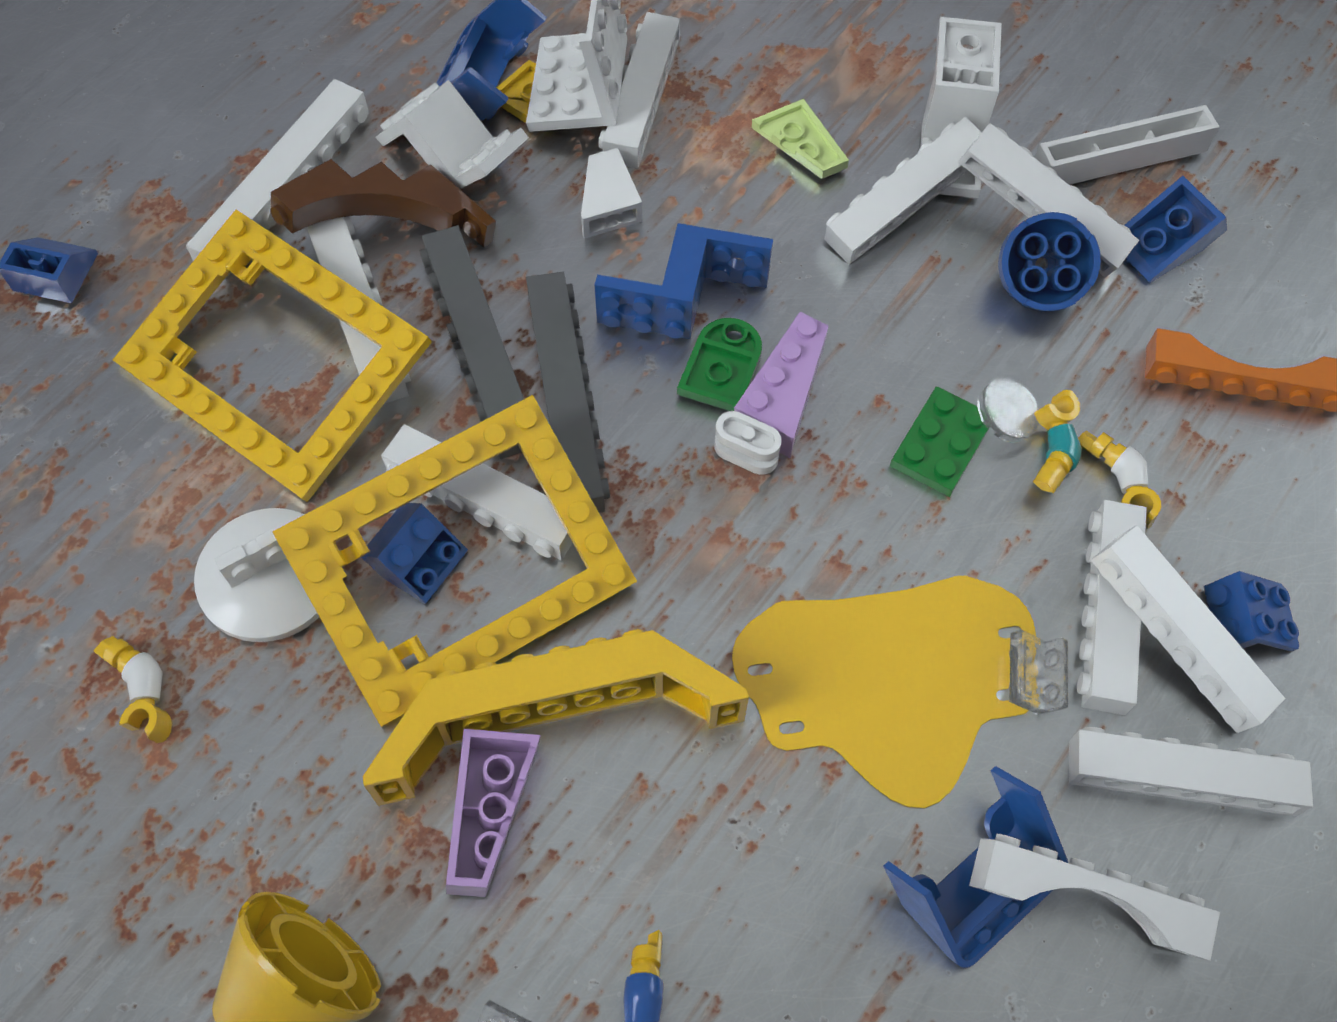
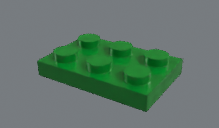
M936 386L893 456L890 467L950 497L991 427L996 415Z

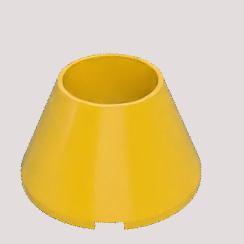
M260 892L249 897L239 911L212 1004V1013L215 1022H358L369 1016L379 1005L381 999L377 998L376 992L380 989L381 983L374 966L364 951L334 921L328 918L323 924L305 912L309 907L308 904L293 897L274 892Z

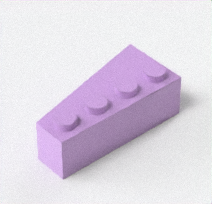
M799 312L734 407V411L775 428L781 435L779 453L788 458L791 457L796 436L823 354L829 327L802 312Z
M464 729L446 879V894L486 897L533 765L541 735Z

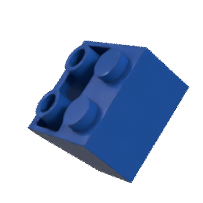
M39 237L10 243L0 260V274L12 291L72 303L98 252L96 249Z
M407 503L393 513L367 545L370 552L361 558L382 578L426 604L468 549L422 503Z

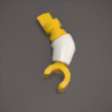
M1087 430L1078 437L1081 447L1098 459L1101 457L1106 459L1104 463L1112 468L1110 472L1116 475L1120 489L1125 494L1121 503L1147 507L1146 528L1152 527L1161 510V500L1154 490L1148 488L1147 462L1142 454L1132 446L1127 448L1121 443L1115 445L1113 443L1114 438L1105 432L1098 438Z
M111 636L102 640L93 651L112 667L117 668L122 674V679L127 683L131 704L121 715L119 725L130 731L139 730L142 721L149 717L148 724L144 729L148 739L156 743L164 742L171 733L172 721L166 711L155 706L160 701L163 672L160 665L150 654L134 650L124 639H117Z

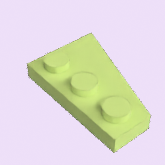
M804 99L752 119V129L821 179L848 168L849 159Z

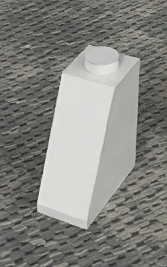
M618 148L589 155L581 211L584 239L642 222V201Z

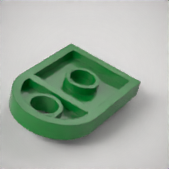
M721 318L706 325L697 338L677 386V395L728 411H734V407L751 384L761 359L762 340L757 330L749 323L736 318ZM736 331L741 333L743 337L739 340H731L726 334Z

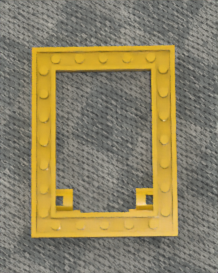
M235 209L112 360L301 499L308 502L432 341L427 335ZM252 260L253 262L246 268V265ZM266 269L381 347L299 453L183 371L197 352L177 337L230 272L251 286L263 270ZM176 353V357L172 361H169L172 358V356Z
M533 395L272 531L381 727L406 713L427 680L437 678L438 674L445 671L455 670L461 673L474 670L477 665L482 663H495L637 582ZM518 445L587 569L430 657L417 635L388 650L384 641L377 642L343 581V578L347 577L342 567L370 552L358 530ZM348 535L353 544L339 551L335 542ZM414 653L419 663L406 670L401 660Z

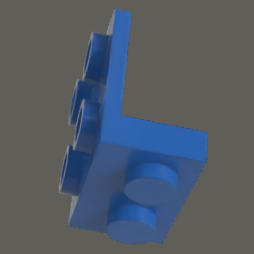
M1238 571L1204 586L1209 610L1243 649L1257 643L1287 651L1299 649V630L1291 614L1289 606L1290 595L1281 583Z

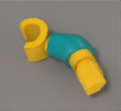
M1071 390L1061 391L1052 397L1051 404H1047L1034 412L1036 420L1048 430L1049 450L1046 453L1047 460L1039 470L1033 483L1041 490L1051 493L1055 492L1068 472L1073 471L1081 459L1082 447L1074 425L1068 424L1080 412V402Z

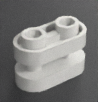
M737 411L725 412L718 418L714 443L718 456L759 475L771 473L777 467L781 435L775 428Z

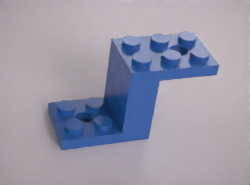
M678 223L662 285L597 274L594 285L597 323L608 327L635 329L641 333L652 332L667 335L671 338L691 339L705 278L714 279L719 282L727 281L745 284L749 287L767 288L773 239Z

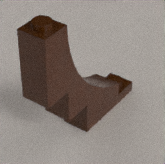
M330 159L271 191L270 213L278 224L285 226L292 234L305 227L330 219L373 215L405 219L438 231L458 225L460 230L463 229L471 239H474L483 248L493 242L496 220L431 164L404 180L397 176L383 162L352 178L337 163Z

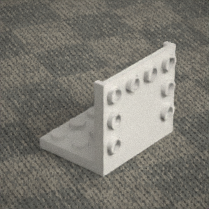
M591 0L586 33L540 38L526 120L529 132L617 124L627 46V20L625 14L620 13L621 0Z

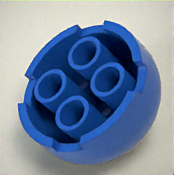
M1059 212L1038 214L1022 221L1005 238L998 258L999 276L1007 293L1019 304L1038 311L1065 309L1076 304L1095 284L1100 270V249L1094 234L1092 235L1077 218ZM1038 258L1045 260L1046 266L1044 269L1036 266Z

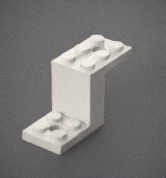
M940 16L935 73L922 121L920 148L927 141H935L940 137L941 132L947 125L952 122L956 124L965 116L981 132L989 124L999 93L1002 23ZM962 45H971L974 49H967ZM967 171L939 194L978 198L981 190V180L970 171Z
M449 80L441 86L434 82L426 90L424 89L416 97L409 100L398 112L380 125L383 131L376 136L381 145L385 146L404 134L425 162L435 167L459 189L487 176L529 138L522 128L512 133L506 129L497 137H493Z

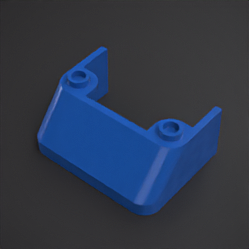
M528 0L492 1L464 28L436 83L441 86L449 80L480 121H483L485 118L490 120L498 108L508 101V97L496 87L509 60L515 55L520 57L528 47L526 40L529 34L544 23L547 17Z
M993 767L990 771L1001 798L990 806L985 814L984 827L989 837L988 839L995 840L996 834L1010 836L1021 840L1020 848L1033 851L1034 846L1044 847L1058 852L1057 860L1068 863L1041 791L999 767ZM978 848L937 885L934 880L924 874L916 875L912 878L888 861L883 867L902 906L945 955L962 968H968L977 963L1053 891L1041 892L1021 901L969 886Z

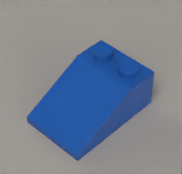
M1182 175L1124 225L1130 229L1132 235L1139 239L1126 257V260L1150 284L1202 252L1227 231V218Z

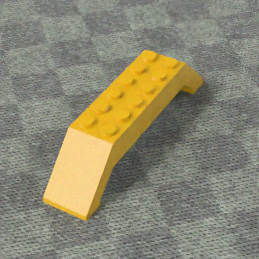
M641 629L625 632L622 637L609 640L603 637L594 638L587 641L585 645L578 647L558 646L542 655H518L506 663L486 662L477 665L474 670L461 673L455 670L445 671L438 674L437 678L427 680L362 776L363 784L378 806L415 798L414 788L445 746L462 742L464 729L510 732L659 697H664L706 720L708 728L713 729L744 722L749 696L745 687L653 630L644 632Z

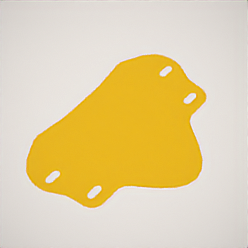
M953 576L911 589L845 599L781 601L775 603L750 621L736 638L733 647L732 662L737 681L747 689L748 696L756 704L765 734L773 746L786 751L817 746L833 748L874 788L890 800L907 807L927 808L939 803L953 790L967 763L981 725L992 719L1025 714L1035 704V687L1031 673V659L1036 632L1031 614L1023 602L1014 594L1000 586L968 576ZM1018 626L1022 629V634L1017 637L1002 638L998 634L1001 628ZM769 663L773 667L772 672L769 674L752 676L748 673V668L752 665ZM1017 688L1021 692L1020 698L1005 701L999 700L996 696V693L1003 689ZM801 721L804 724V729L801 732L783 734L779 730V726L787 722Z

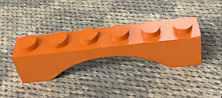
M1160 328L1156 329L1147 344L1145 378L1157 380L1161 383H1176L1188 385L1196 389L1205 388L1222 391L1231 395L1240 394L1257 397L1260 400H1274L1290 403L1294 406H1309L1321 408L1329 412H1337V358L1323 356L1313 362L1287 368L1256 367L1236 362L1216 353L1189 333Z

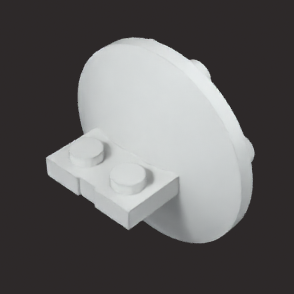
M283 508L252 511L228 522L207 542L196 565L194 586L201 609L218 629L244 641L269 642L292 636L307 628L319 618L318 613L272 531L305 514Z

